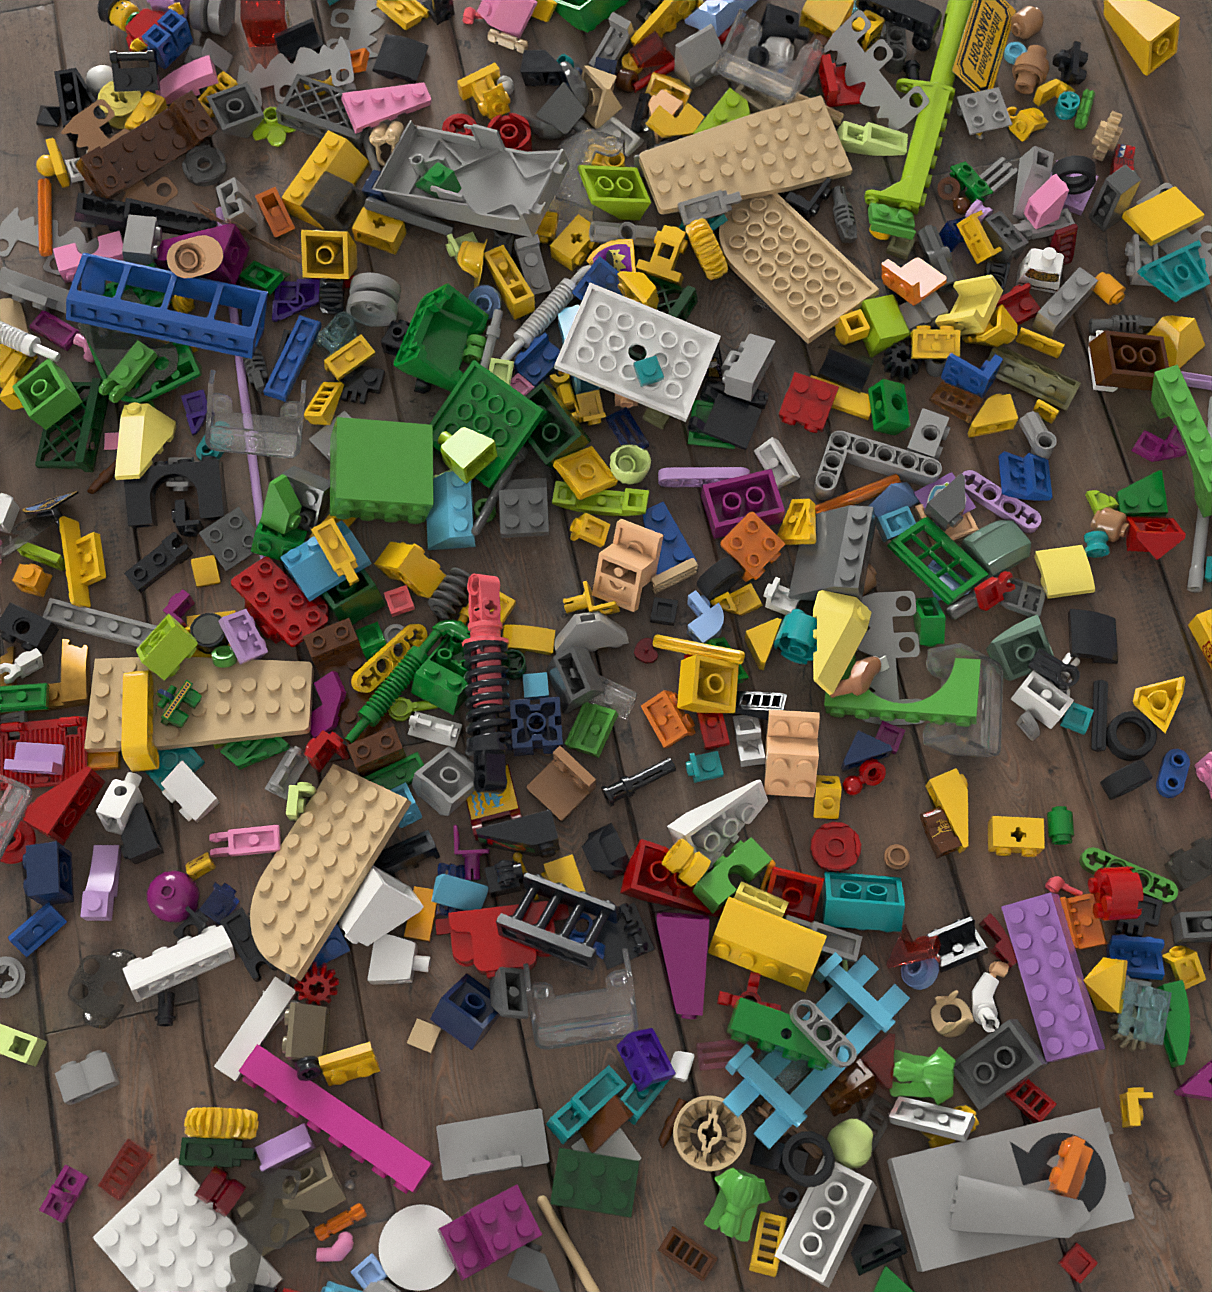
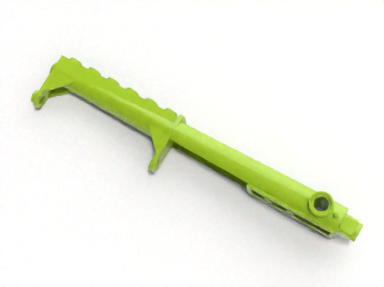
M974 0L948 1L942 26L944 30L930 82L905 78L897 80L896 89L902 93L907 94L915 86L921 87L929 98V104L917 115L901 181L883 191L867 190L864 195L867 205H870L871 202L885 204L893 208L906 209L915 215L918 214L920 206L924 207L927 194L923 192L925 188L930 187L932 175L929 174L930 169H935L938 157L934 155L935 150H940L943 137H939L940 132H945L948 119L944 118L945 113L950 114L955 95V88L952 86L956 74L952 69ZM919 93L912 94L911 98L918 107L921 106L923 102L922 95Z

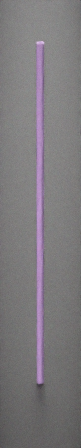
M217 207L216 216L225 221L222 208ZM228 307L230 323L240 325L238 308ZM235 356L257 527L264 508L246 369L243 358Z

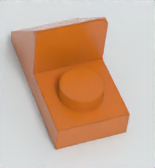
M276 187L255 195L262 217L265 218L274 238L295 229Z

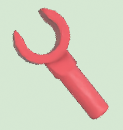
M467 7L464 10L462 21L465 24L471 25L474 18L484 19L474 8Z
M1059 876L1049 878L1045 884V888L1055 894L1062 889L1075 896L1083 895L1082 891L1069 886Z

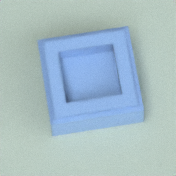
M373 1253L351 1271V1274L363 1290L371 1282L385 1280L388 1277Z

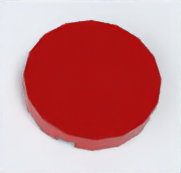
M833 821L823 824L816 830L811 839L810 852L813 860L820 868L828 872L840 873L847 871L855 865L861 854V842L855 830L853 831L845 823Z

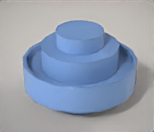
M489 285L476 287L468 298L489 315L488 319L493 317L495 309L500 310L502 306V298L499 292Z
M919 950L913 952L903 962L901 977L913 989H926L936 980L939 964L936 958L926 951Z

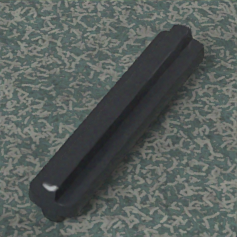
M1104 680L1093 682L1092 710L1094 712L1092 714L1091 749L1096 752L1106 750L1108 682Z

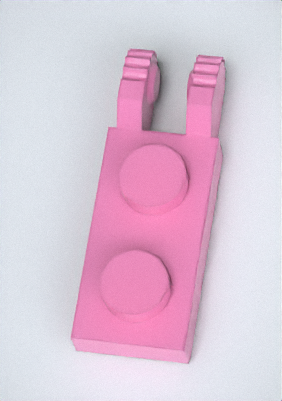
M269 825L212 833L209 835L211 842L228 841L229 847L211 849L210 856L227 857L230 855L233 857L277 852L281 846L280 826Z

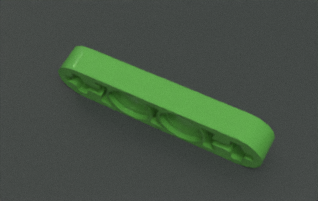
M1094 847L1088 848L1080 856V866L1091 874H1095L1097 869L1103 867L1099 863L1089 864L1090 860L1086 857L1092 854L1095 855V860L1099 863H1103L1105 859L1108 860L1104 868H1109L1112 864H1118L1121 867H1133L1132 872H1137L1138 875L1144 876L1147 880V885L1143 888V895L1162 900L1163 905L1169 904L1178 896V888L1171 880ZM1154 881H1155L1156 884L1154 885V887H1156V888H1155L1154 890H1152V892H1150L1149 890L1151 889V887L1153 886V883H1154ZM1164 886L1167 887V892L1170 893L1165 898L1162 896V891L1158 890Z

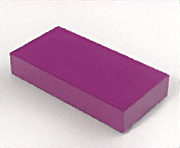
M44 310L29 325L32 331L66 351L74 344L75 335L81 334L76 328Z

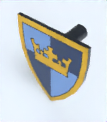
M71 492L44 500L24 508L23 512L24 514L37 513V519L40 522L54 519L58 530H60L59 518L63 515L59 505L79 494V492Z

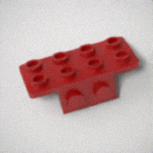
M263 557L231 579V586L245 599V609H247L249 615L252 616L255 623L260 627L261 633L267 639L270 638L275 644L284 640L289 646L295 647L304 641L303 636L321 629L328 623L326 614L312 600L309 602L301 589L269 557Z

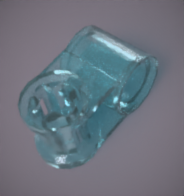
M340 312L335 315L333 320L319 332L315 344L328 350L330 355L348 344L356 337L358 331L353 316L347 312ZM346 324L349 325L347 328H341Z

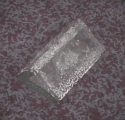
M599 675L606 692L588 702L616 710L619 717L627 719L637 700V693Z

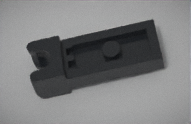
M177 532L167 536L161 541L162 544L124 573L140 593L177 564H182L193 555L192 550L187 545H182L178 548L183 539Z
M242 907L219 921L255 982H259L262 979L259 973V968L262 965L267 964L273 971L278 970L257 948L251 931L250 919Z

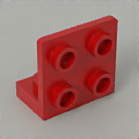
M830 54L821 55L818 72L826 106L836 107L862 104L860 103V97L866 83L861 82L847 86L845 80L846 66L836 67V64L832 63Z

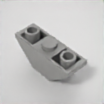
M599 611L575 614L554 639L556 655L572 645L586 647L589 652L603 647L617 648L629 643L625 628Z

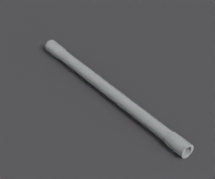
M1211 396L1209 398L1207 430L1212 438ZM1199 508L1197 511L1192 562L1187 590L1190 592H1201L1204 579V559L1209 516L1203 518Z

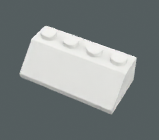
M212 925L202 930V934L196 937H184L177 941V945L170 948L161 947L152 952V956L145 959L136 958L128 962L127 967L122 969L136 1002H139L236 958L232 943L222 925L218 927Z
M823 1156V1158H822V1160H821V1162H820V1164H819V1166H818V1168H817L815 1174L818 1173V1172L823 1168V1165H824V1162H825V1157H824V1156ZM835 1162L832 1175L825 1183L816 1187H808L774 1256L829 1288L877 1189L874 1182Z

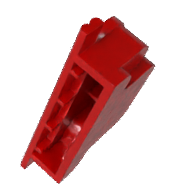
M549 901L532 903L522 921L531 925L536 924ZM519 904L448 913L449 918L435 919L437 935L451 934L452 953L455 961L463 967L475 965L477 971L482 975H486L487 979H492L499 967L524 969L526 975L528 970L536 966L537 956L541 958L551 956L499 935L496 920L500 913L507 916L513 915ZM558 905L545 929L546 931L556 934L554 921L568 919V905Z

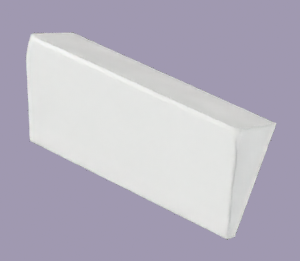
M614 116L595 130V132L627 157L644 142L641 137Z
M772 437L754 450L765 470L772 469L778 489L800 478L779 440Z

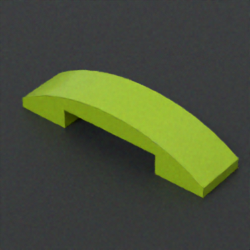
M556 481L552 504L573 511L597 515L646 514L649 490L626 488L625 492L603 490L579 500L566 482Z

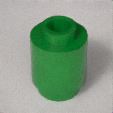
M1065 806L1052 807V811L1047 813L1048 837L1051 839V843L1054 845L1071 844L1072 838L1075 836L1073 812L1067 810Z

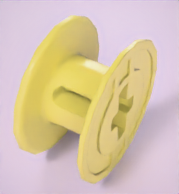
M111 81L103 86L98 93V100H105L115 113V116L108 121L109 124L118 129H126L125 123L139 101L142 100L141 92H114V83ZM99 105L107 117V108L102 105Z

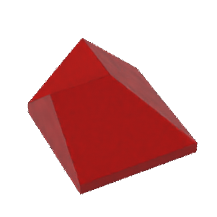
M1127 516L1126 523L1130 524L1126 534L1127 551L1150 552L1158 560L1185 539V532L1174 518Z

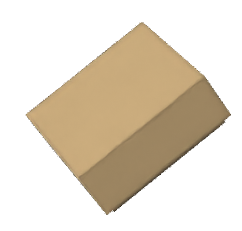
M417 1018L407 1044L432 1054L442 1029Z

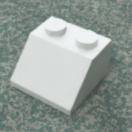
M183 761L161 783L165 788L162 793L171 803L176 800L182 806L179 812L188 821L194 819L198 823L220 803L215 795Z

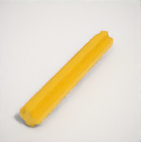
M658 634L653 639V646L660 649L690 655L697 654L735 664H743L745 653L740 650Z

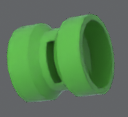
M476 334L469 335L466 340L467 349L463 351L462 360L469 365L473 360L481 364L487 339Z

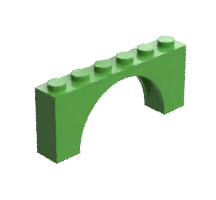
M1174 365L1154 372L1151 402L1158 418L1162 419L1169 416L1181 435L1193 473L1194 499L1202 517L1205 518L1212 515V438L1179 366Z
M855 654L841 680L848 679L851 675V670L856 663ZM955 658L954 667L947 682L939 691L924 700L914 703H894L878 697L869 689L859 696L850 693L831 698L826 692L825 711L830 716L838 718L845 715H854L858 719L880 717L883 721L905 719L909 723H919L920 720L930 721V723L935 725H943L945 722L956 723V725L961 727H968L971 724H977L981 659Z

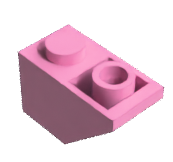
M1055 174L1028 199L1024 215L1035 229L1059 220L1069 192L1066 183Z

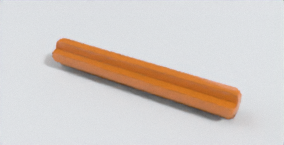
M47 178L38 180L39 252L43 257L51 256L53 253L51 183Z
M893 474L815 505V514L849 505H856L880 495L891 484L901 483V480L897 474Z

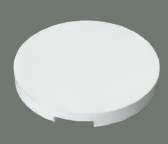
M412 1205L393 1215L386 1223L379 1240V1258L387 1276L400 1287L414 1291L429 1290L446 1281L451 1276L455 1266L437 1230L453 1220L442 1210L429 1205Z

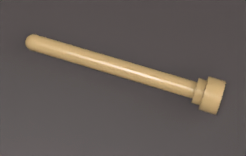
M539 1196L537 1203L587 1292H600L547 1197Z

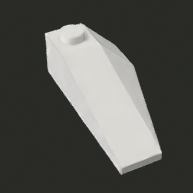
M756 780L685 813L667 826L673 843L675 844L679 839L683 838L694 847V853H702L711 861L707 869L708 871L724 855L723 852L731 842L735 843L739 838L737 834L744 825L750 824L768 802L761 780Z

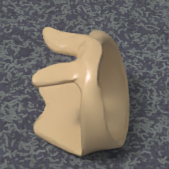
M958 990L953 991L949 996L935 997L936 1004L931 1009V1021L936 1031L949 1038L962 1035L969 1025L974 1022L967 1004L963 1000L956 998ZM946 1005H955L960 1009L962 1017L957 1022L946 1023L941 1018L940 1011Z

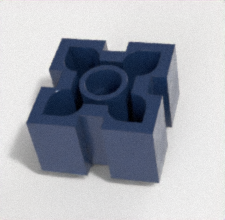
M560 697L540 698V704L532 705L530 704V699L510 700L512 728H516L511 729L514 756L534 755V749L543 748L544 754H553L559 746L563 748L562 725H560L562 724ZM535 724H540V729H534Z

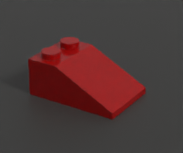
M87 766L37 797L35 802L27 807L22 820L38 832L64 845L105 784V781L92 768Z

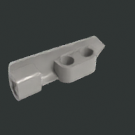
M957 1175L950 1212H953L950 1230L1070 1238L1092 1217L1081 1200L1025 1187L1014 1186L1013 1188Z

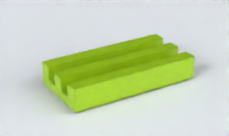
M17 539L14 546L21 556L61 571L65 570V560L60 554Z

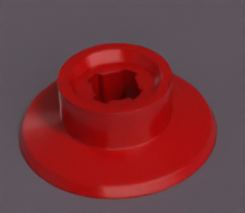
M22 820L7 821L0 825V861L6 864H15L23 861L22 858L23 854H26V846L36 844L35 832L28 823ZM14 836L16 840L9 845L8 839Z

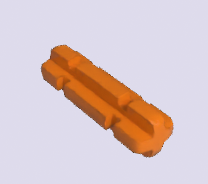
M358 1203L351 1207L350 1211L345 1210L329 1219L327 1224L322 1223L315 1227L314 1231L318 1240L324 1241L331 1237L330 1234H336L354 1224L353 1221L365 1218L366 1211L363 1205Z

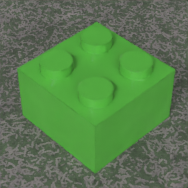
M49 358L12 386L28 416L45 430L82 402L65 371Z

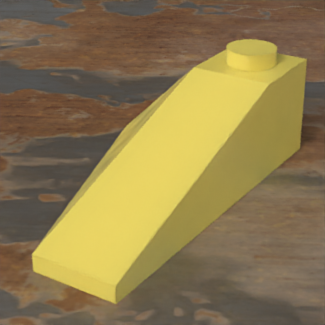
M821 590L818 591L813 608V617L817 619V629L813 630V638L817 639V652L813 653L814 681L831 695L835 692L867 631L872 612L857 597Z

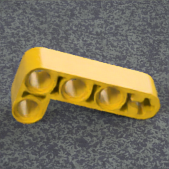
M150 670L127 672L123 675L121 749L123 758L132 772L159 769L160 764L159 753L153 743L154 681Z

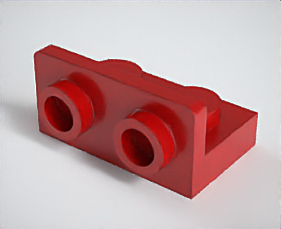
M1029 282L1022 286L1017 285L1009 293L1001 295L996 305V308L1003 305L1017 325L1036 317L1041 309L1029 293L1032 287Z

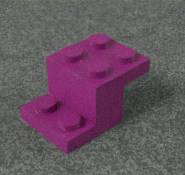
M518 1185L469 1209L463 1216L437 1230L461 1281L542 1236Z

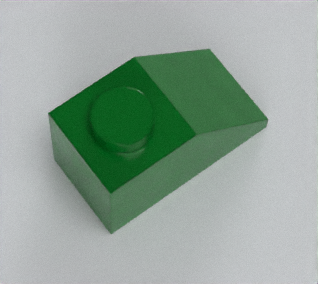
M439 162L429 168L415 183L417 188L437 199L440 198L436 192L431 191V185L455 193L462 189L454 171Z
M936 597L915 598L916 613L913 615L915 633L919 637V644L927 647L944 644L946 617Z

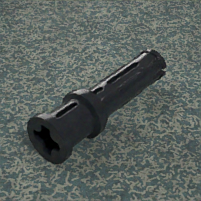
M667 757L630 777L622 776L619 781L607 787L605 785L602 786L601 791L608 805L612 807L616 801L626 796L632 797L637 789L671 772H675L676 768L671 758Z

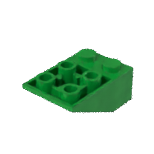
M447 635L416 671L411 693L454 715L468 697L465 693V687L469 683L464 679L468 670L464 667L466 659H464L463 641L455 636Z

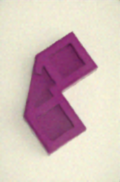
M1174 425L1165 441L1143 430L1131 450L1151 462L1181 457L1187 452L1176 425Z
M331 671L314 683L323 704L315 709L311 716L310 731L315 739L322 730L328 733L338 725L340 718L338 713L341 703H344L346 691L336 671Z

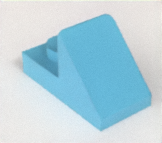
M909 506L902 507L875 519L876 528L883 542L900 535L916 524Z

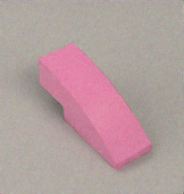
M210 56L196 59L171 72L160 81V90L155 91V93L165 98L167 104H171L174 100L191 90L195 96L201 95V88L218 84L215 65Z

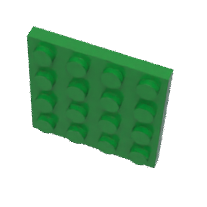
M473 360L429 424L433 425V447L441 452V444L438 443L440 434L447 431L454 435L463 427L493 439L496 445L497 457L475 476L477 480L493 490L499 477L512 463L546 414V411Z

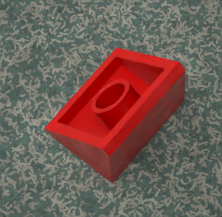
M773 866L766 892L789 902L783 916L789 915L813 922L824 878Z

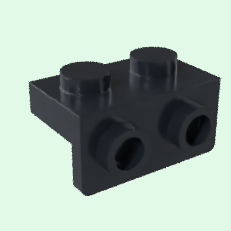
M972 916L958 919L953 924L941 929H934L925 936L926 949L929 954L936 958L941 973L988 954V947L975 929V920Z

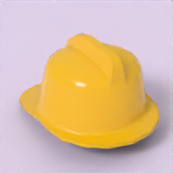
M486 239L485 243L463 241L458 252L457 261L461 269L475 277L474 289L480 283L484 249L488 239Z

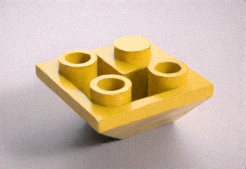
M626 271L617 273L619 279L618 288L624 297L657 310L659 303L657 289L644 273Z

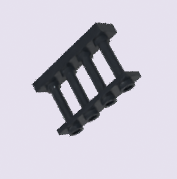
M525 872L522 878L524 888L527 891L513 915L507 916L500 913L496 920L499 935L593 971L597 964L596 950L593 946L607 920L618 923L620 919L618 907L609 900L602 901L592 897L587 892H578L568 888L563 883H554L546 880L541 875H532ZM537 894L549 898L550 900L536 924L531 925L522 921ZM560 903L573 907L560 933L554 934L545 930ZM583 911L597 916L584 942L578 943L569 939Z

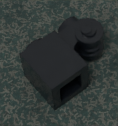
M500 860L494 866L485 868L491 898L521 891L520 883H523V873L520 862Z

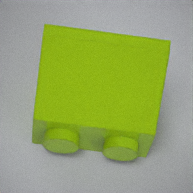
M168 614L140 644L136 652L141 663L165 681L168 676L172 677L178 672L179 664L185 658L188 659L195 653L198 642L173 616Z

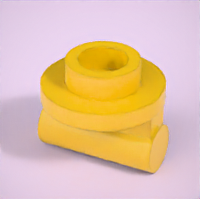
M177 295L171 298V305L176 312L188 314L195 307L194 301L191 298Z

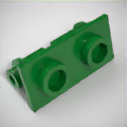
M966 161L950 167L952 170L950 176L959 182L960 190L962 191L966 186L968 187L965 195L972 203L978 199L984 203L985 199L983 197L993 194V190Z

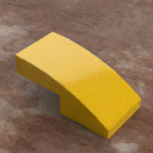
M504 625L502 637L509 639L508 650H519L522 653L530 651L550 656L554 649L555 630L525 625Z

